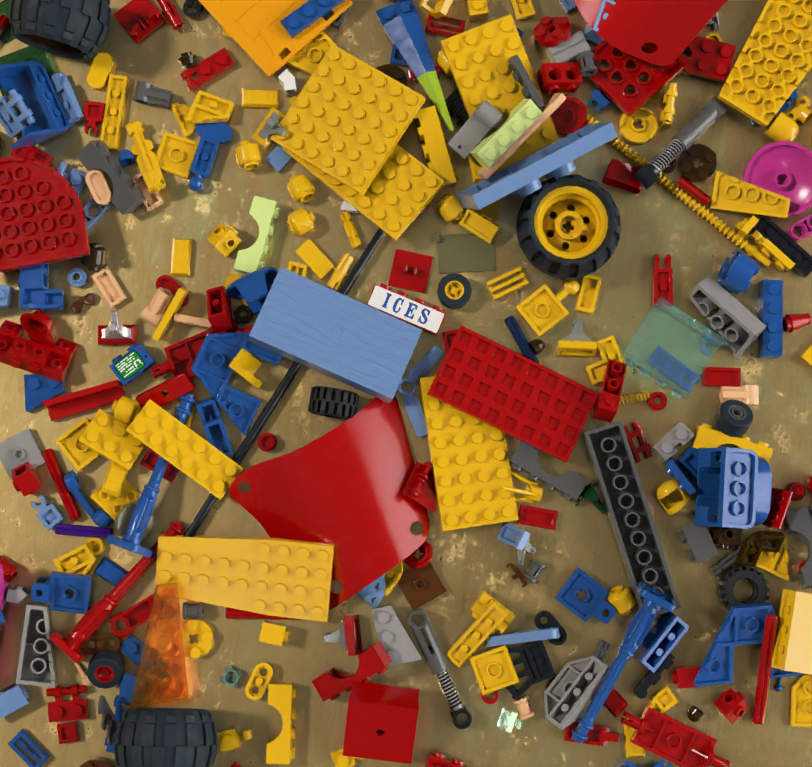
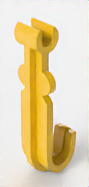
M140 120L129 123L125 127L129 136L134 141L131 152L138 156L136 160L149 193H159L161 189L166 188V182L156 155L151 151L154 145L152 141L145 139L143 134L145 130Z

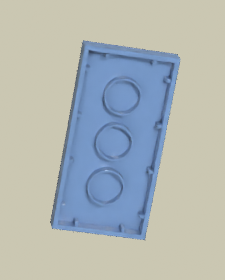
M612 122L588 124L495 173L488 179H484L457 193V196L463 208L477 210L510 193L512 196L520 194L521 197H524L542 187L538 178L554 176L557 179L573 172L576 169L573 162L574 159L618 137Z

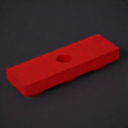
M186 371L137 395L136 400L142 408L149 399L158 406H162L194 390L195 385Z

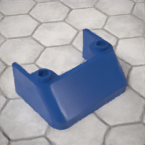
M28 61L0 65V88L6 93L15 88L17 93L21 94L24 98L23 102L28 109H31L33 112L32 116L36 120L34 124L23 129L22 138L11 145L12 149L36 145L63 133L69 128L70 123L45 67L40 62Z

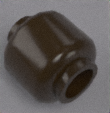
M89 243L90 255L82 256L81 263L83 266L88 267L89 271H100V267L106 265V248L102 247L101 243Z

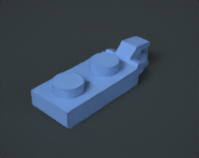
M54 73L51 77L56 87V94L66 113L70 126L75 125L84 117L65 73Z

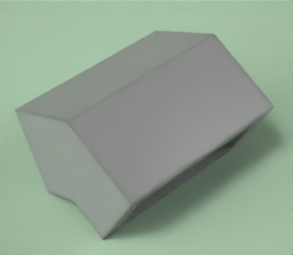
M25 585L8 589L6 601L17 604L22 603L31 596V592Z

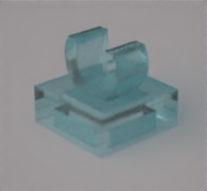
M503 707L497 726L511 733L513 727L520 729L522 721L516 718L517 714Z

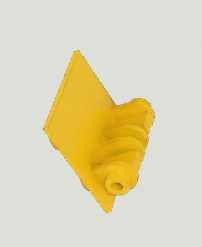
M125 479L119 498L101 492V487L90 498L115 521V517L119 514L121 508L129 503H137L141 493Z

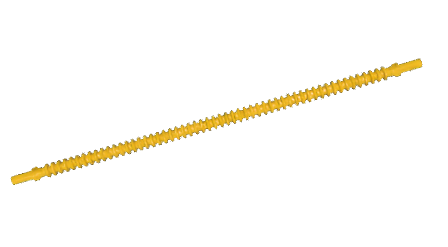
M534 73L537 83L539 85L537 73ZM588 113L586 126L598 123V120L594 121V117H589L590 114ZM619 137L607 142L611 143L612 147L615 146L616 150L619 149L620 154L624 153V157L628 156V160H633V164L637 163L638 167L649 163V161H645V158L640 157L641 154L637 155V151H632V147L628 148V144H623V140L619 141ZM662 172L659 174L658 184L662 183L663 188L667 187V191H672V195L675 194L676 198L679 197L680 201L683 200L684 205L688 204V208L692 207L693 212L697 211V215L701 214L702 219L706 218V222L709 221L710 225L715 226L714 229L718 228L719 232H723V236L727 235V239H732V243L736 242V246L740 245V249L746 250L747 255L753 256L766 267L770 265L772 261L760 253L756 246L750 245L748 240L745 241L744 237L742 238L739 234H736L735 229L731 230V226H726L727 223H723L722 219L719 220L718 216L715 217L714 212L710 213V209L706 210L705 205L701 206V202L697 203L696 198L692 199V195L689 196L688 192H684V189H680L678 185L676 186L675 181L671 182V178L667 179V175H662Z

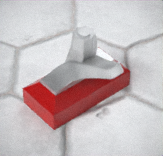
M117 310L110 311L109 325L98 326V345L138 344L137 325H122Z

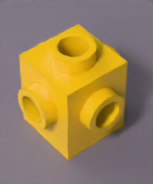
M223 223L216 227L213 233L206 239L225 257L235 250L241 242L236 236L238 232L231 225L227 227Z

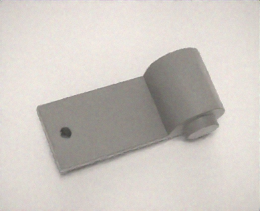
M485 99L447 145L465 159L492 127L496 129L502 123L503 119L501 117L503 114Z

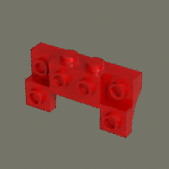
M5 320L0 327V362L32 374L62 382L77 349V344L59 338L54 347L51 348L21 338L22 325Z

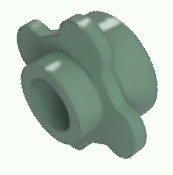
M231 665L225 667V673L220 677V681L223 684L230 685L231 688H236L239 678L243 676V672L235 670Z

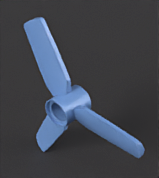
M433 346L412 368L409 377L401 379L397 388L399 393L405 396L404 406L417 437L427 435L419 398L414 394L415 384L419 383V378L426 377L444 353L438 346ZM408 382L412 385V390L410 392H403L401 385Z

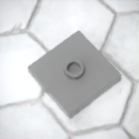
M29 428L0 443V460L12 481L11 470L28 461L34 469L46 463Z

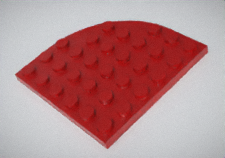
M21 157L0 158V273L90 255L84 209L72 185L55 169L37 160L33 161Z

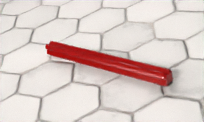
M767 614L765 619L752 722L756 725L764 723L778 617L774 614Z

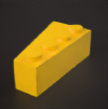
M435 105L420 109L412 122L426 167L445 181L446 184L440 191L456 186V180H459L456 169L452 168L451 162H453L451 152L446 147L448 142L445 133H442L440 116L437 115Z

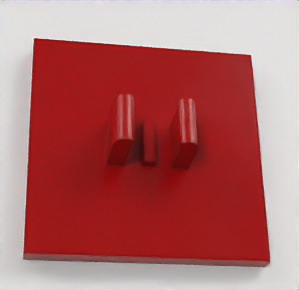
M396 249L388 286L425 294L433 257Z

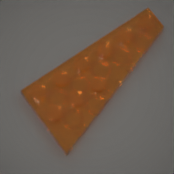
M176 582L156 585L130 701V709L189 699L178 585Z

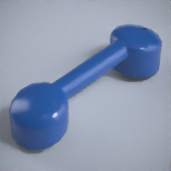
M73 470L69 471L64 476L67 489L74 495L96 525L101 528H107L114 520L102 508L97 511L94 510L79 490L81 484L76 473Z

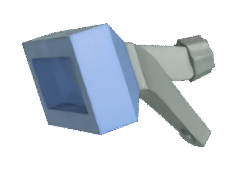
M504 522L496 539L517 549L519 565L524 564L526 552L530 555L536 552V548L529 543L531 533Z

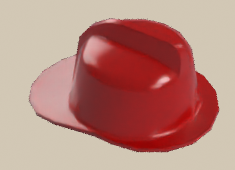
M42 310L21 315L20 323L30 340L53 348L54 340L50 333L53 327L51 318L43 313Z

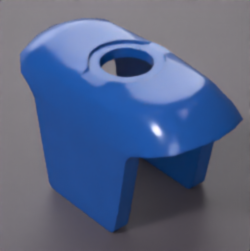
M263 267L233 281L227 287L226 294L234 299L245 300L252 312L257 315L260 313L278 271L273 267Z

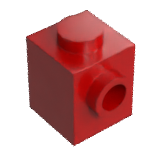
M29 461L11 470L13 486L17 492L21 491L24 497L34 494L42 488L40 477Z

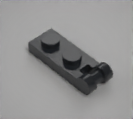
M669 653L655 673L648 670L634 686L633 693L640 699L645 698L648 693L647 689L651 684L655 685L660 680V674L664 669L667 671L673 665L674 661L672 660L675 657L671 653Z

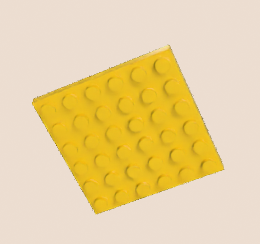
M332 44L280 122V126L287 133L285 136L273 134L270 139L359 194L364 195L426 98Z

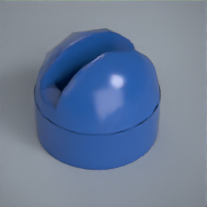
M125 149L119 153L120 164L127 166L135 162L131 151Z

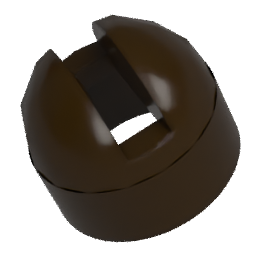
M534 339L529 342L535 355L544 351L545 343L541 339Z
M691 705L687 711L689 720L693 722H698L705 715L694 705Z

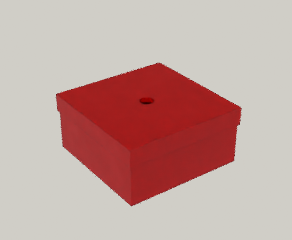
M353 681L351 695H349L342 756L411 764L419 711V689Z

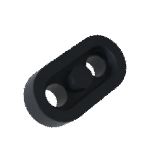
M543 610L535 615L534 623L538 629L559 627L560 637L557 639H547L551 644L558 646L566 641L567 633L550 612ZM542 617L547 618V622L545 624H542L540 622V619Z

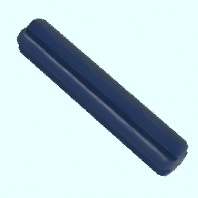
M513 315L507 317L504 321L524 357L539 364L537 356Z

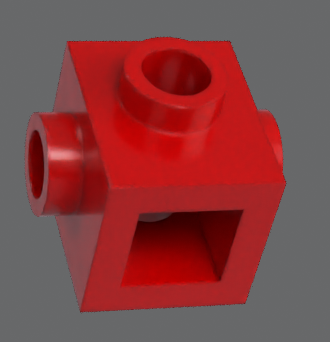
M732 688L723 692L720 698L714 702L720 713L731 724L744 716L749 709L745 703L747 700L740 691L736 693Z

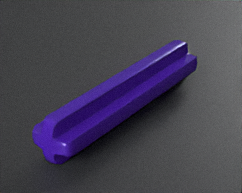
M56 524L55 534L107 538L108 535H113V529Z

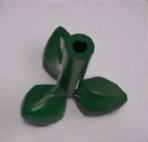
M598 482L590 483L585 486V491H582L575 502V506L577 507L584 498L589 500L604 514L607 512L606 507L598 499L597 492L593 488L598 485Z

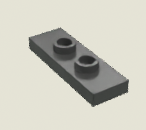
M518 55L510 57L507 61L513 70L512 76L517 83L519 82L523 88L521 90L525 99H531L540 109L545 103Z

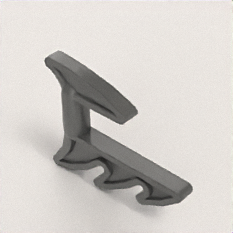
M101 695L98 702V714H102L101 729L106 730L107 728V742L109 745H112L118 722L105 696ZM121 703L123 711L131 709L125 703Z

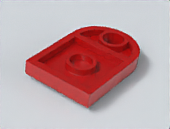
M696 36L686 48L690 51V57L686 58L681 54L678 57L685 64V68L682 71L690 75L725 83L731 71L736 46Z

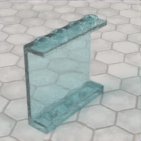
M660 297L620 357L624 359L623 362L629 367L635 366L640 370L639 373L644 377L655 379V383L661 388L665 389L667 387L672 391L671 394L676 398L686 399L690 396L689 392L717 349L723 345L725 339Z

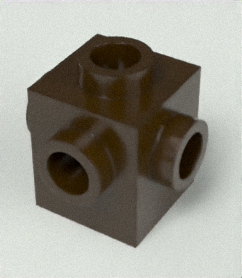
M713 527L711 538L715 546H719V549L731 550V547L742 545V529Z

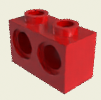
M578 62L543 63L537 72L541 93L555 94L566 92L571 94L577 92L583 82Z

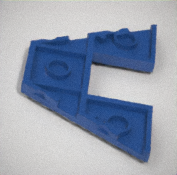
M250 332L207 333L191 370L242 434L246 435L261 400L227 385L234 371L229 367V364L242 348L250 354L276 366L279 365L282 356L248 341Z
M769 602L731 606L693 681L696 687L733 683L734 646L762 643L766 615H776ZM771 667L770 678L804 675L805 673L784 671Z

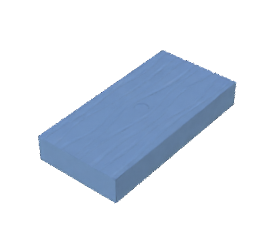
M280 267L249 334L248 341L390 403L396 393L422 329Z

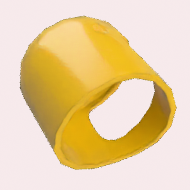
M780 112L770 121L765 128L764 134L775 142H792L799 132V126L786 114Z
M674 479L662 483L656 491L657 499L669 515L677 513L691 499L687 491L683 492L678 485L679 481Z

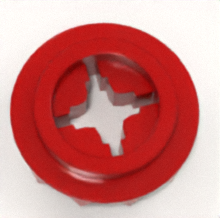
M424 541L418 548L420 553L423 554L420 555L419 561L413 556L417 550L403 560L411 569L417 568L420 570L424 566L427 567L428 563L432 561L433 550L427 541Z

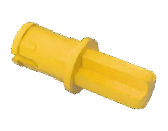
M344 253L337 267L333 268L334 272L326 284L327 286L336 291L338 290L344 276H347L346 272L354 260L351 255Z

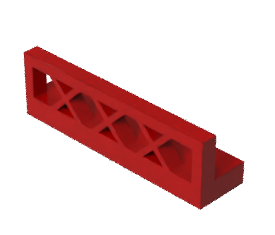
M115 380L42 402L44 407L48 408L51 421L111 405L115 400L125 396L121 381Z

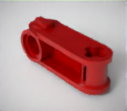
M153 593L123 613L119 611L111 616L109 621L110 629L118 638L122 637L124 639L133 633V629L161 613L167 607L163 606L158 593ZM119 620H123L126 624V628L123 631L117 628Z

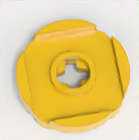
M641 106L630 117L623 113L619 121L620 135L632 144H645L653 138L658 127L653 111L645 106ZM641 121L643 128L635 129L633 122Z
M191 619L178 627L174 643L182 655L196 659L206 655L211 650L214 644L213 630L207 622L200 619ZM198 634L199 643H191L190 635Z

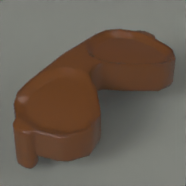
M88 293L83 297H79V300L72 304L71 310L80 313L84 303L95 304L94 293Z
M509 563L506 567L511 568L516 573L512 578L519 577L523 584L522 588L525 587L527 582L516 566Z

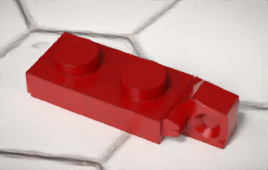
M577 721L565 728L564 741L577 742L572 738V729L577 728L579 724ZM593 724L594 729L589 730L587 734L588 740H583L582 743L598 746L608 745V741L619 742V733L609 732L610 727L605 725Z

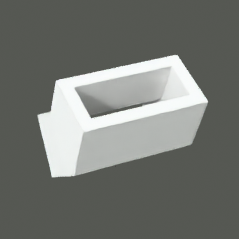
M286 69L278 76L279 83L284 87L286 97L294 96L297 94L295 77Z

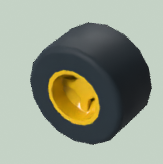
M448 274L438 284V299L446 308L459 309L465 306L471 297V284L461 274Z

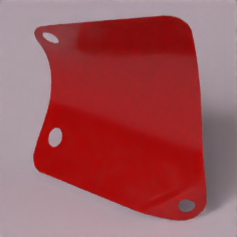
M574 0L578 11L593 29L602 0ZM612 0L616 2L615 5L608 2L605 3L597 26L599 30L595 32L610 45L626 54L654 65L666 66L673 63L727 0ZM607 13L608 16H607V18L604 20V19H603V14ZM654 43L657 46V51L646 53L642 50V45Z
M395 395L390 403L375 397L356 413L353 418H349L318 439L288 454L250 467L238 475L229 488L231 498L246 509L262 525L270 538L334 544L331 582L339 580L343 584V589L338 594L330 591L329 610L349 599L411 555L424 543L429 532L427 509L402 494L415 463ZM244 481L251 485V490L245 494L238 491L239 484ZM419 521L423 524V531L420 535L415 536L411 533L410 527L414 522Z

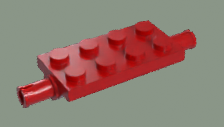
M232 319V329L214 332L213 328L165 347L166 362L150 367L151 372H153L152 374L156 379L169 372L174 373L176 376L186 371L190 379H193L197 376L191 370V367L207 333L251 332L254 325L241 330L236 320Z
M646 706L641 718L627 711L623 713V716L629 720L621 717L620 722L635 729L630 740L631 743L681 767H707L710 765L713 767H725L721 764L730 766L729 760L715 755L714 746L717 742L715 738L649 706Z

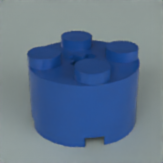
M736 249L732 252L734 256L731 259L727 257L717 274L720 279H716V282L738 294L749 289L751 285L749 281L753 275L755 276L758 273L760 265L757 264L756 260Z

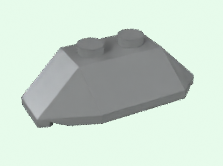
M593 655L588 656V658L567 662L544 692L545 718L560 730L575 722L594 698L608 672L609 666Z

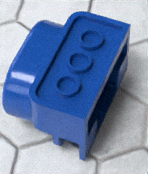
M729 447L699 448L695 526L750 529L753 526L762 524L768 517L771 507L772 471L769 463L764 458L757 456V453L753 450Z

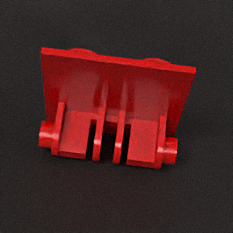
M131 0L113 14L136 44L166 21L158 8L150 0Z
M417 461L402 494L435 513L438 503L432 464L430 462L421 464Z
M772 487L770 512L762 525L781 529L793 494L792 491Z

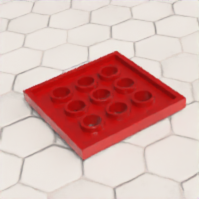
M604 40L591 51L594 54L593 61L598 68V72L588 76V78L630 117L685 68V64L677 58L673 63L663 66L660 70H656L653 68V64L624 52L620 57L614 56L613 52L618 49ZM645 43L642 45V50L654 53L657 51V46L654 43ZM601 62H607L609 64V67L607 69H601L599 67V64ZM633 62L636 64V68L632 70L627 69L626 64ZM618 74L622 76V80L615 82L612 80V76ZM641 75H647L649 77V80L647 82H641L639 80V77ZM632 87L635 89V93L628 95L625 93V89Z

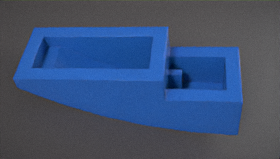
M212 396L197 401L196 406L209 443L226 456L234 454L215 398Z

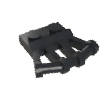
M542 640L532 641L519 647H507L509 653H520L521 657L512 660L513 665L515 666L520 663L525 665L526 670L517 673L518 679L527 675L530 678L520 689H517L514 685L505 687L512 694L511 697L514 700L518 699L531 685L556 676Z

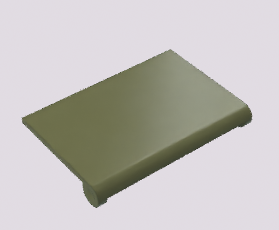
M474 233L437 235L439 274L496 271L494 240L489 244Z

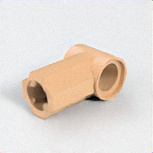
M159 287L150 304L143 310L141 319L157 328L174 297L172 292Z
M721 386L719 392L720 403H724L727 400H738L748 406L758 405L759 386Z

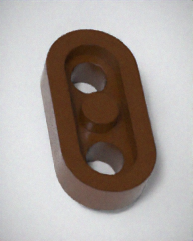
M114 633L94 634L81 643V649L87 655H93L105 649L116 652L121 646V639ZM110 639L114 640V646L108 644ZM90 641H93L95 643L94 648H91L89 646Z

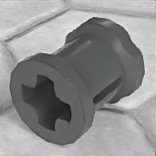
M584 52L577 57V61L581 64V75L583 77L592 76L598 72V68L593 61V52Z
M532 558V564L527 572H524L522 575L537 584L539 576L547 567Z
M183 602V620H187V618L203 619L204 603L187 604V602Z

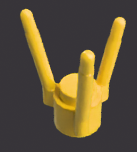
M511 471L512 476L530 486H526L525 490L502 486V489L524 494V497H515L516 501L540 502L543 488L538 487L537 482L530 481Z

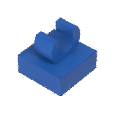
M600 88L595 89L590 94L592 98L588 100V104H591L593 101L598 103V106L594 109L595 111H599L613 102Z

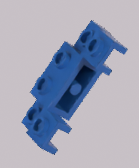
M49 263L20 269V277L17 280L18 287L20 288V309L23 311L63 310V291L61 289H49Z

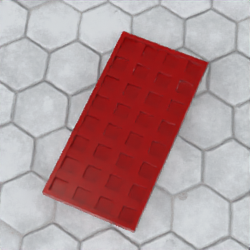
M461 325L427 395L567 463L599 393Z

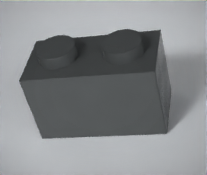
M695 521L679 527L680 532L678 536L681 542L685 543L688 548L686 554L690 561L699 564L719 555L707 526H695Z

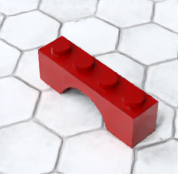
M380 641L358 655L359 666L356 673L344 674L333 667L311 681L323 702L328 699L331 701L341 696L340 692L344 690L347 693L350 692L353 681L366 683L372 679L371 675L374 673L380 675L388 670L387 666L392 660Z

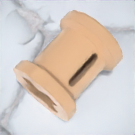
M529 695L513 701V704L517 706L520 720H525L536 714L530 705Z

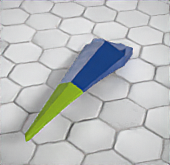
M400 0L377 10L376 15L384 32L405 60L450 131L453 132L454 128L418 11L412 0Z

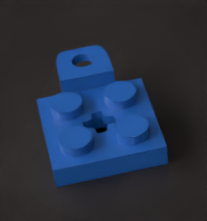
M579 567L555 597L556 600L585 622L592 615L597 620L607 624L616 614L615 608L604 600L610 591ZM586 590L585 595L587 598L579 600L577 598V591ZM605 609L608 610L607 616L602 615V611Z
M53 571L51 578L40 577L31 586V599L41 603L50 602V610L86 614L90 610L91 575ZM72 589L75 594L70 597L66 590Z

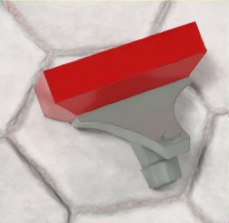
M359 614L345 616L340 627L335 632L324 633L323 642H333L341 645L348 656H356L363 652Z

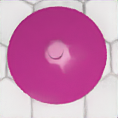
M779 141L768 144L758 150L748 162L744 173V182L791 199L788 217L796 216L812 205V153L806 147L794 142Z

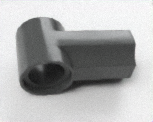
M137 81L132 100L144 105L150 103L169 108L173 92L153 87L152 84L144 81Z

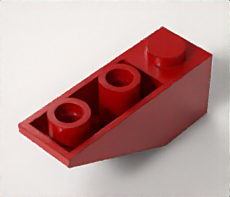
M608 359L592 418L609 423L614 419L618 410L627 364Z

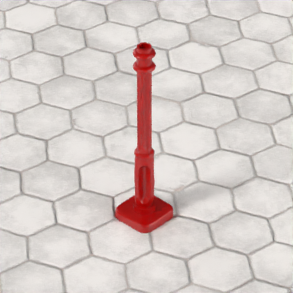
M176 521L169 524L170 528L166 532H161V535L164 536L184 535L183 530L185 528ZM158 541L149 549L152 550L151 558L143 556L108 595L105 594L79 620L70 634L64 635L57 631L49 636L50 640L74 662L78 664L86 658V655L80 650L82 647L81 643L102 625L114 607H117V602L157 560Z

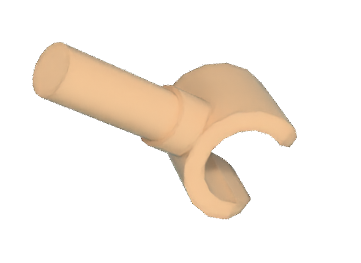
M75 663L74 665L82 676V683L86 686L93 685L80 663Z

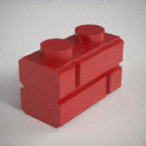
M225 286L208 289L206 291L208 321L212 325L214 332L232 329L231 298L226 294Z

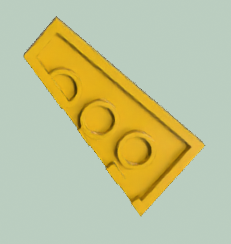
M716 170L710 209L787 219L791 199Z

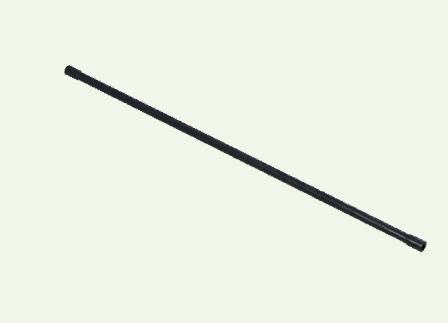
M378 228L338 291L345 296L348 295L386 233ZM295 361L292 363L234 454L232 460L238 465L287 391L302 364ZM211 493L208 495L183 537H194L218 498Z

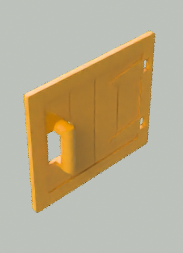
M198 0L268 77H272L353 4L352 0H345L331 10L334 14L325 21L321 17L291 38L280 21L309 0ZM287 48L290 53L282 60L279 55Z

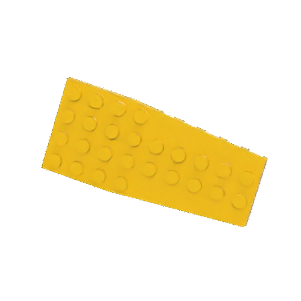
M768 0L717 97L718 99L763 127L768 126L812 68V0Z
M160 535L158 537L155 593L269 616L327 622L334 544L280 538L252 537L251 539H246L242 537L222 538V536L183 537V535Z

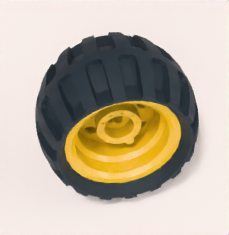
M565 175L557 179L553 176L542 181V187L525 197L518 212L516 232L523 254L536 269L551 277L575 279L597 271L611 258L620 239V213L613 197L600 186V183L593 179L584 178L582 175ZM569 205L574 206L575 210L569 211L567 207ZM555 212L557 217L552 219L549 214ZM584 217L589 218L590 221L588 224H585L583 222ZM566 225H569V229H572V230H570L569 232H566V229L563 228V227H565ZM547 232H553L554 236L551 238L547 237ZM580 237H586L587 241L582 243ZM564 242H567L569 246L567 250L562 248Z

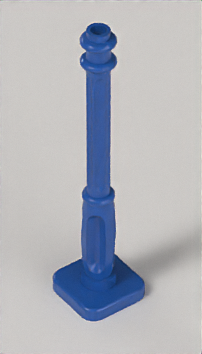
M189 393L180 396V404L175 407V418L183 424L187 416L192 414L190 412L191 406L196 404L195 396ZM161 456L157 460L148 484L144 485V490L133 510L126 534H123L122 539L108 535L105 542L151 558L152 550L140 546L142 542L140 538L151 518L158 493H160V483L169 463Z
M639 582L637 592L644 598V603L630 622L622 643L618 647L619 652L583 717L578 718L579 724L577 728L572 729V738L579 743H582L583 740H588L587 734L589 730L594 729L593 723L627 661L630 657L634 656V652L647 635L657 610L660 611L663 608L673 612L677 606L671 597L643 582Z

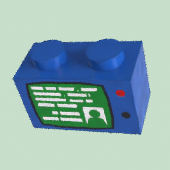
M135 343L130 346L125 355H119L112 360L113 364L109 366L125 386L157 363L141 343L138 345Z

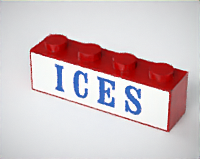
M380 283V285L375 284L366 305L437 337L446 313L443 312L444 309L435 305L429 307L425 305V301L419 298H415V300L410 299L408 294L402 291L393 292L390 290L391 287Z

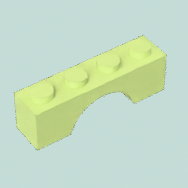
M523 99L510 112L505 123L492 135L483 139L470 154L482 167H490L543 112L531 99Z
M254 196L249 215L259 225V236L251 247L238 251L233 268L236 272L248 274L264 267L262 259L268 253L269 236L272 237L275 228L272 225L273 220L278 218L280 210L277 207L276 201Z

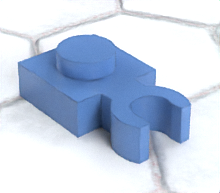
M40 495L41 505L38 506L35 501H32L31 505L33 508L39 509L40 513L36 516L45 528L50 531L65 518L53 503L48 506L46 497Z

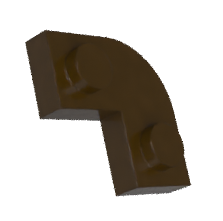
M759 531L751 534L742 543L735 559L738 566L755 567L761 551L779 552L785 535L782 532Z

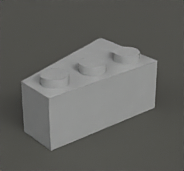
M388 604L372 608L378 642L382 643L392 660L387 667L421 660L420 653L392 605Z

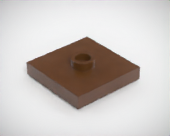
M431 562L428 563L427 567L424 566L420 570L417 568L404 570L398 581V585L412 610L447 592Z

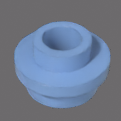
M74 268L69 271L67 279L72 286L81 287L86 283L87 275L84 270ZM79 274V280H74V275Z

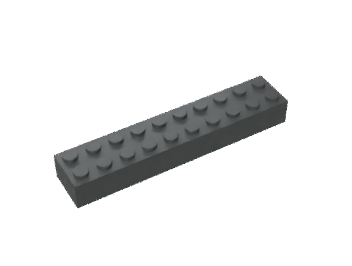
M616 421L582 432L638 610L644 603V598L637 592L639 582H643L671 597L677 605L675 609L681 608L622 421ZM661 608L660 611L657 610L656 615L663 614L669 611Z

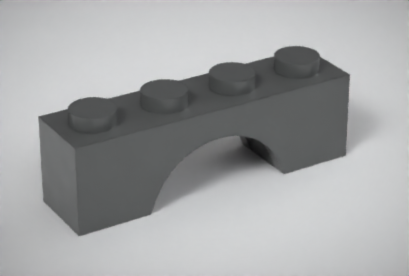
M90 141L76 155L87 170L101 169L110 176L114 189L111 201L122 215L133 213L146 200L141 188L135 185L131 180L130 174L124 171L119 160L110 153L108 146L103 141Z
M520 441L509 460L512 463V468L519 472L522 470L528 472L529 478L536 482L538 480L545 482L544 486L553 492L555 489L562 493L561 497L570 502L572 499L577 500L588 482V479L572 470L562 476L547 474L539 465L538 450Z
M808 507L788 510L783 524L786 534L798 537L806 546L807 560L804 566L797 571L802 590L812 588V512L808 510Z

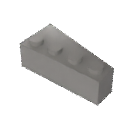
M28 603L26 605L16 684L56 688L58 685L53 642L49 638L52 634L49 605Z

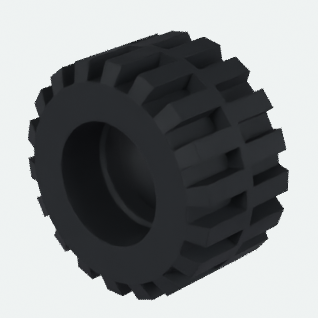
M315 386L311 388L308 411L320 416L348 420L357 413L359 395L348 390Z
M748 566L731 567L728 571L723 572V577L718 579L720 583L716 587V589H719L717 597L721 599L720 603L727 610H730L731 606L764 603L765 600H769V596H767V592H770V588L767 587L769 583L767 579L763 578L764 575L755 568ZM740 579H747L752 585V595L744 602L738 601L733 593L734 585Z

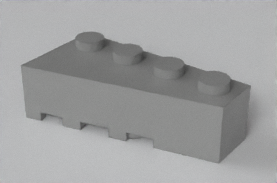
M710 276L699 282L688 296L701 314L707 316L710 320V326L713 330H717L722 336V342L725 346L729 345L734 352L732 355L736 360L751 347L767 327Z

